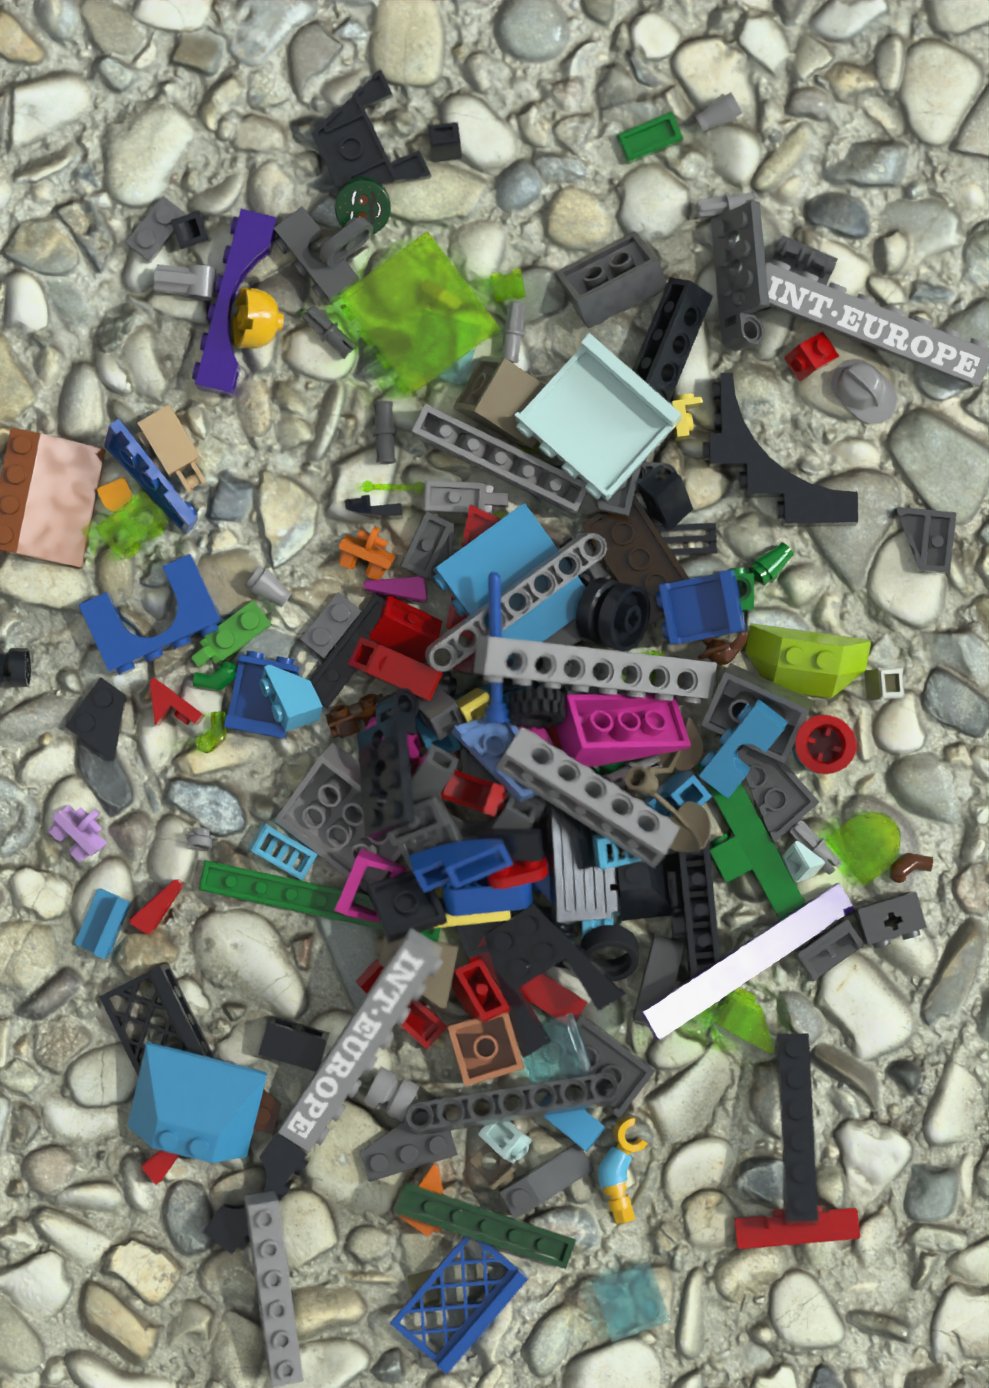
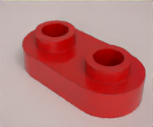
M543 857L542 861H512L513 865L486 877L488 885L494 889H506L542 880L548 874L547 859Z

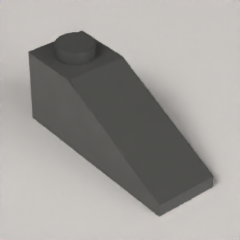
M574 1144L512 1180L503 1189L499 1188V1193L514 1219H517L543 1204L594 1170L584 1150L577 1144Z

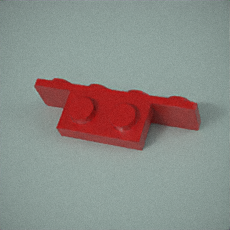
M818 1205L819 1221L815 1226H784L783 1208L773 1209V1215L738 1217L734 1220L738 1249L860 1238L858 1210L856 1208L822 1210V1205Z

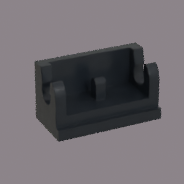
M658 466L643 479L639 478L636 483L649 515L670 531L693 510V506L681 476L677 472H673L665 480L658 481V476L665 471L663 466Z
M271 1015L267 1022L258 1055L316 1072L322 1061L330 1032Z

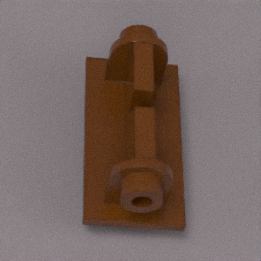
M367 694L361 697L357 703L349 706L346 704L338 705L331 709L330 713L325 714L333 738L340 737V739L360 732L357 723L359 720H363L366 727L369 720L376 716V703L383 697V694Z

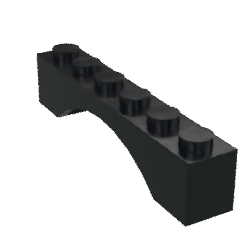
M809 1033L778 1034L775 1039V1056L782 1131L784 1226H815L819 1221Z

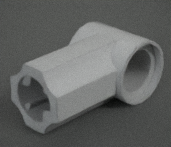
M157 264L154 274V291L186 295V297L195 300L211 301L214 294L216 269L205 265H190L188 268Z

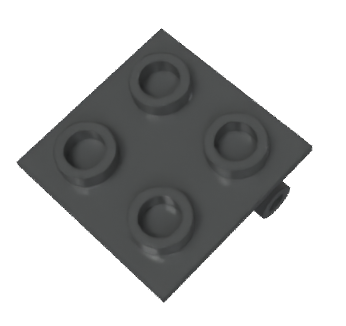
M782 235L770 263L772 264L774 260L783 262L791 266L789 271L801 275L802 271L811 273L819 277L817 282L827 285L838 258Z

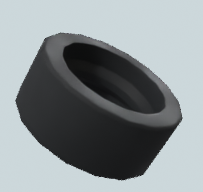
M602 925L587 932L580 942V946L584 949L585 954L597 966H600L613 982L627 978L635 972L639 965L638 941L635 935L625 927ZM606 947H615L627 952L619 958L605 960L592 955Z

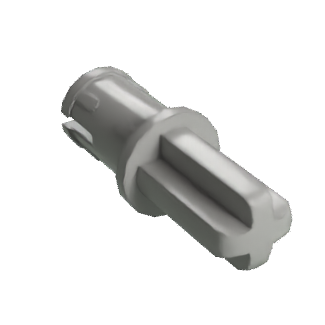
M752 191L730 195L726 192L724 196L699 199L697 201L698 215L700 217L721 215L745 204V201L758 199L757 193Z
M518 301L509 302L505 329L501 330V333L504 334L501 358H506L512 363H519L521 338L525 336V333L522 331L526 304Z
M799 820L789 829V833L797 841L825 862L823 869L828 875L836 870L828 862V859L838 868L843 863L825 844L826 840L824 838L820 839L803 820Z

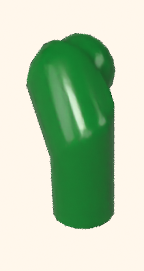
M224 661L220 664V668L211 675L195 672L193 687L214 691L223 690L236 677L235 664L231 661Z

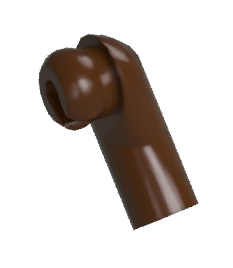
M913 853L903 854L890 867L891 880L896 883H902L906 880V876L914 869L931 872L933 857Z

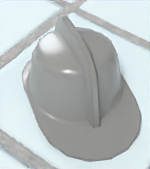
M852 359L843 362L834 371L831 382L833 393L857 418L865 423L877 424L886 421L892 416L897 405L896 390L873 365L865 360Z

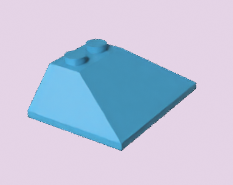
M147 1042L127 1127L151 1148L205 1162L215 1163L247 1157L267 1072Z

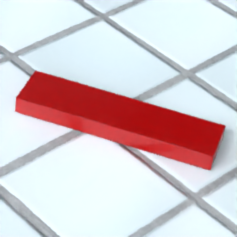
M483 937L477 948L487 945L485 937ZM489 951L469 958V963L482 958L492 978L498 981ZM545 973L520 987L529 1002L570 1028L588 1003V1001Z

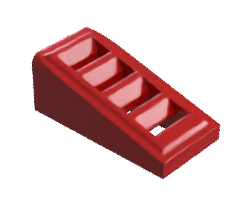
M180 879L172 881L135 913L128 922L145 934H153L184 887L185 882Z
M159 1150L146 1160L141 1168L153 1183L157 1185L163 1180L179 1155Z

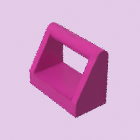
M362 848L357 855L335 911L347 916L380 923L375 911L353 902L365 871L370 866L390 871V877L405 873L406 867Z

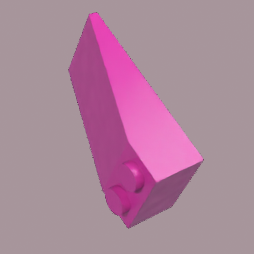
M627 694L566 695L564 698L565 721L563 723L560 722V725L556 726L562 749L566 755L581 765L588 767L686 750L691 747L675 695L673 701L655 699V694H646L645 698L627 696Z

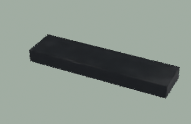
M376 593L310 680L322 706L326 709L331 706L357 671V669L347 664L360 637L378 643L369 638L370 631L380 618L383 602L385 601Z

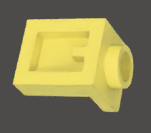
M693 393L676 396V400L671 402V405L682 414L681 421L673 429L675 441L687 440L690 435L689 431H693L692 414L686 413V409L701 407L703 403L702 397L694 398Z

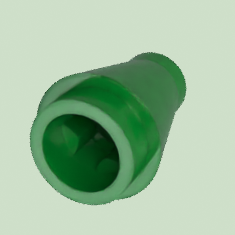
M781 542L773 549L752 560V565L748 570L750 573H754V579L759 584L765 586L768 583H773L788 560L794 555L793 551L787 544Z

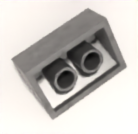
M636 231L556 272L577 315L588 329L603 323L606 319L622 311L630 309L633 305L647 298L656 296L667 285L658 258Z
M730 663L724 672L701 726L721 735L724 734L729 726L734 730L741 722L737 719V716L747 704L753 707L759 699L788 721V723L766 753L753 744L743 745L785 764L795 743L797 732L805 722L814 701Z

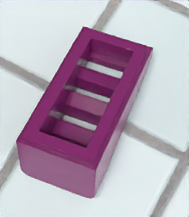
M423 576L363 582L364 590L369 593L384 596L390 595L394 598L427 603L425 578Z

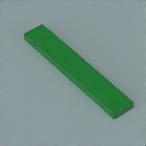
M700 761L699 764L697 765V768H698L699 772L701 773V771H702V769H703L704 767H703L702 765H700V763H701V761ZM705 781L732 834L737 836L753 866L752 871L778 919L784 918L805 904L742 784L740 783L727 799Z

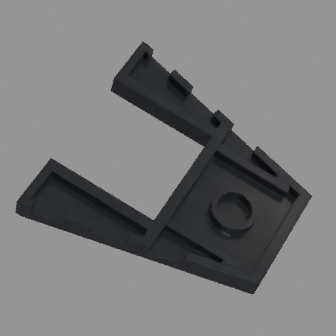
M538 903L531 905L484 936L502 995L510 1007L508 1014L523 1058L551 1042V1039L520 987L559 962L567 959L597 1011L602 1010L626 995V992L619 988L609 978V975L585 954L584 949L579 944H575L564 933L565 930L557 922H552V917Z

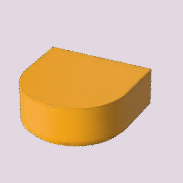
M125 477L96 488L103 505L111 512H124L132 504L133 495Z

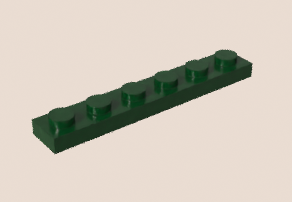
M403 1181L393 1210L397 1214L563 1269L567 1268L576 1242L572 1237Z

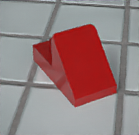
M154 677L152 678L150 689L155 725L160 726L173 708L176 709L173 715L186 725H189L191 721L199 725L205 715Z

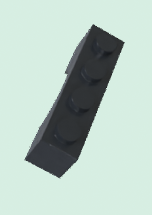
M278 1132L259 1158L266 1172V1184L263 1192L275 1191L280 1201L291 1187L286 1183L293 1173L299 1176L309 1161L305 1158L308 1154L307 1150ZM224 1203L203 1230V1233L231 1254L237 1248L243 1251L250 1242L245 1205L236 1206Z

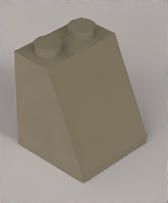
M482 356L453 408L515 444L532 449L539 441L534 436L528 439L516 428L518 422L515 419V414L517 412L521 413L546 385L506 358Z
M385 934L384 937H378L374 956L380 957L379 964L385 968L403 939L388 943ZM433 941L442 947L439 959L443 962L434 977L428 974L423 983L427 986L422 995L438 1007L446 1009L459 945Z

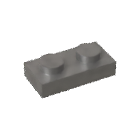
M162 196L128 238L126 244L151 263L175 234L171 220L187 214L165 196Z
M338 592L300 640L325 659L362 610Z

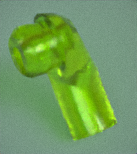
M210 712L211 729L203 736H199L195 742L196 748L204 753L214 752L226 740L227 732L226 727H224L226 712Z

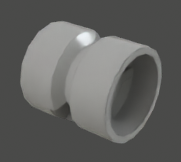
M381 1066L363 1102L378 1110L382 1107L386 1108V1113L389 1116L402 1122L418 1091L419 1085L405 1078L399 1081L395 1073Z

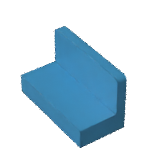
M97 889L75 944L94 952L93 955L108 959L132 901L104 889Z

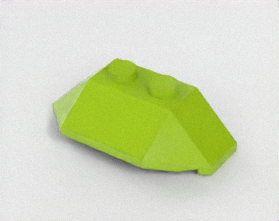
M750 623L745 653L763 678L798 694L832 699L866 671L871 640Z

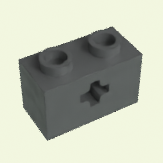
M908 892L854 908L863 943L866 945L872 944L874 949L891 944L890 938L902 935L903 940L920 936L919 930L927 928L917 892ZM889 913L891 916L898 918V921L893 923V929L891 926L884 924V921L888 919Z

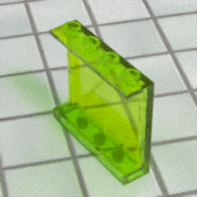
M428 231L340 295L344 303L340 306L342 312L350 322L356 319L362 327L358 330L362 339L368 346L371 343L379 350V353L375 355L386 370L391 367L397 374V377L393 380L403 394L409 391L413 397L417 395L416 392L477 346L488 338L492 340L501 333L498 324Z

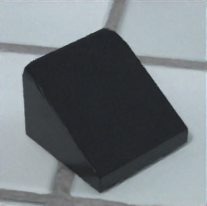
M458 122L428 125L432 161L441 162L461 159L462 152Z
M196 211L171 220L180 249L212 241L202 211Z

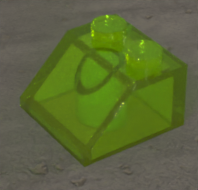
M738 987L736 992L732 991L725 996V1001L720 1003L711 1021L772 1054L774 1050L762 1006L755 1003L757 996Z

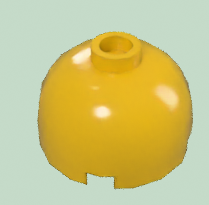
M241 287L234 305L239 306L238 314L232 318L233 343L238 345L237 347L262 348L275 338L277 331L282 330L284 322L283 313H279L276 301L266 291Z

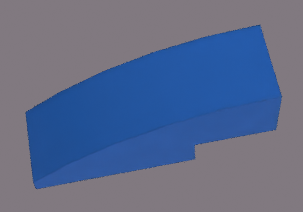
M498 839L466 840L448 843L409 856L413 872L424 893L451 881L456 889L513 865L503 841Z

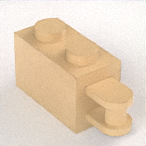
M170 405L163 407L138 422L142 431L137 434L146 449L149 447L153 448L157 457L152 460L162 474L167 472L171 479L178 476L189 494L193 492L192 488L202 483L203 486L207 484L197 466L203 460ZM192 467L195 473L185 478L182 473Z

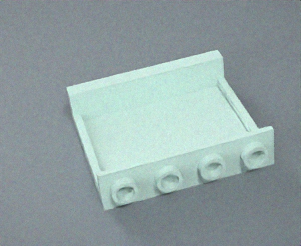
M589 333L581 341V348L521 413L517 412L515 414V419L518 422L516 428L528 439L534 436L541 443L539 448L549 458L553 459L556 456L564 463L562 469L573 479L579 476L587 483L584 488L594 498L598 500L602 497L608 501L681 421L682 414Z

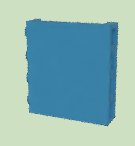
M523 503L435 567L433 571L436 575L433 579L443 592L448 590L454 600L451 601V604L461 617L464 615L468 617L488 602V576L490 573L497 572L500 575L502 592L559 549L527 505ZM563 557L559 562V569L562 573H567L572 567ZM539 575L534 580V588L540 592L547 587V578L544 575ZM577 576L503 630L502 638L535 642L545 641L576 618L578 602L586 588ZM519 593L513 594L509 598L510 608L516 610L521 607L523 603L522 596ZM489 612L484 617V624L487 628H489ZM509 654L506 660L512 657L514 661L513 654Z

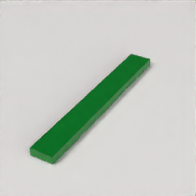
M204 861L198 888L200 891L382 929L380 923L347 916L335 911L343 889L217 862ZM356 893L353 900L354 903L375 911L369 895ZM431 928L420 932V934L429 940L438 941L441 928Z

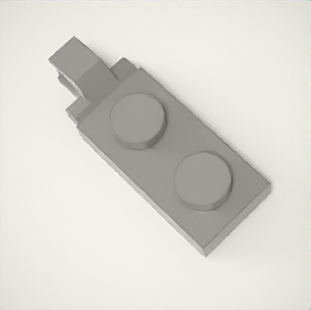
M425 480L423 511L468 514L469 505L471 504L492 514V507L508 508L509 495L508 493H493L494 486L486 485V483Z

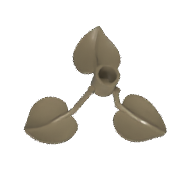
M690 717L684 718L683 722L691 747L686 750L657 755L661 760L657 763L667 768H652L651 766H647V768L643 766L632 767L625 777L627 786L621 788L622 791L633 798H637V794L642 797H654L673 815L669 819L678 825L680 829L669 848L681 853L701 851L706 846L711 835L709 815L701 805L691 801L684 803L677 812L674 807L656 792L658 780L653 774L672 773L674 768L681 772L691 770L701 761L704 754V742Z

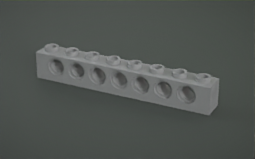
M478 635L474 673L484 674V681L502 683L503 677L513 678V684L531 686L532 680L542 681V687L560 689L561 683L571 684L570 690L589 692V686L599 687V693L617 695L618 689L627 690V696L645 698L646 692L655 693V699L673 701L674 695L683 696V702L701 704V698L713 699L717 663ZM512 653L514 664L508 669L506 658ZM539 657H541L543 660V667L539 672H537L535 669V662ZM570 660L572 668L569 674L566 675L564 665ZM598 663L600 666L599 675L596 678H594L592 673L593 667ZM626 666L628 669V676L623 681L621 678V671ZM652 670H655L656 678L651 684L649 675ZM682 673L684 680L682 685L679 687L677 684V678L679 674Z

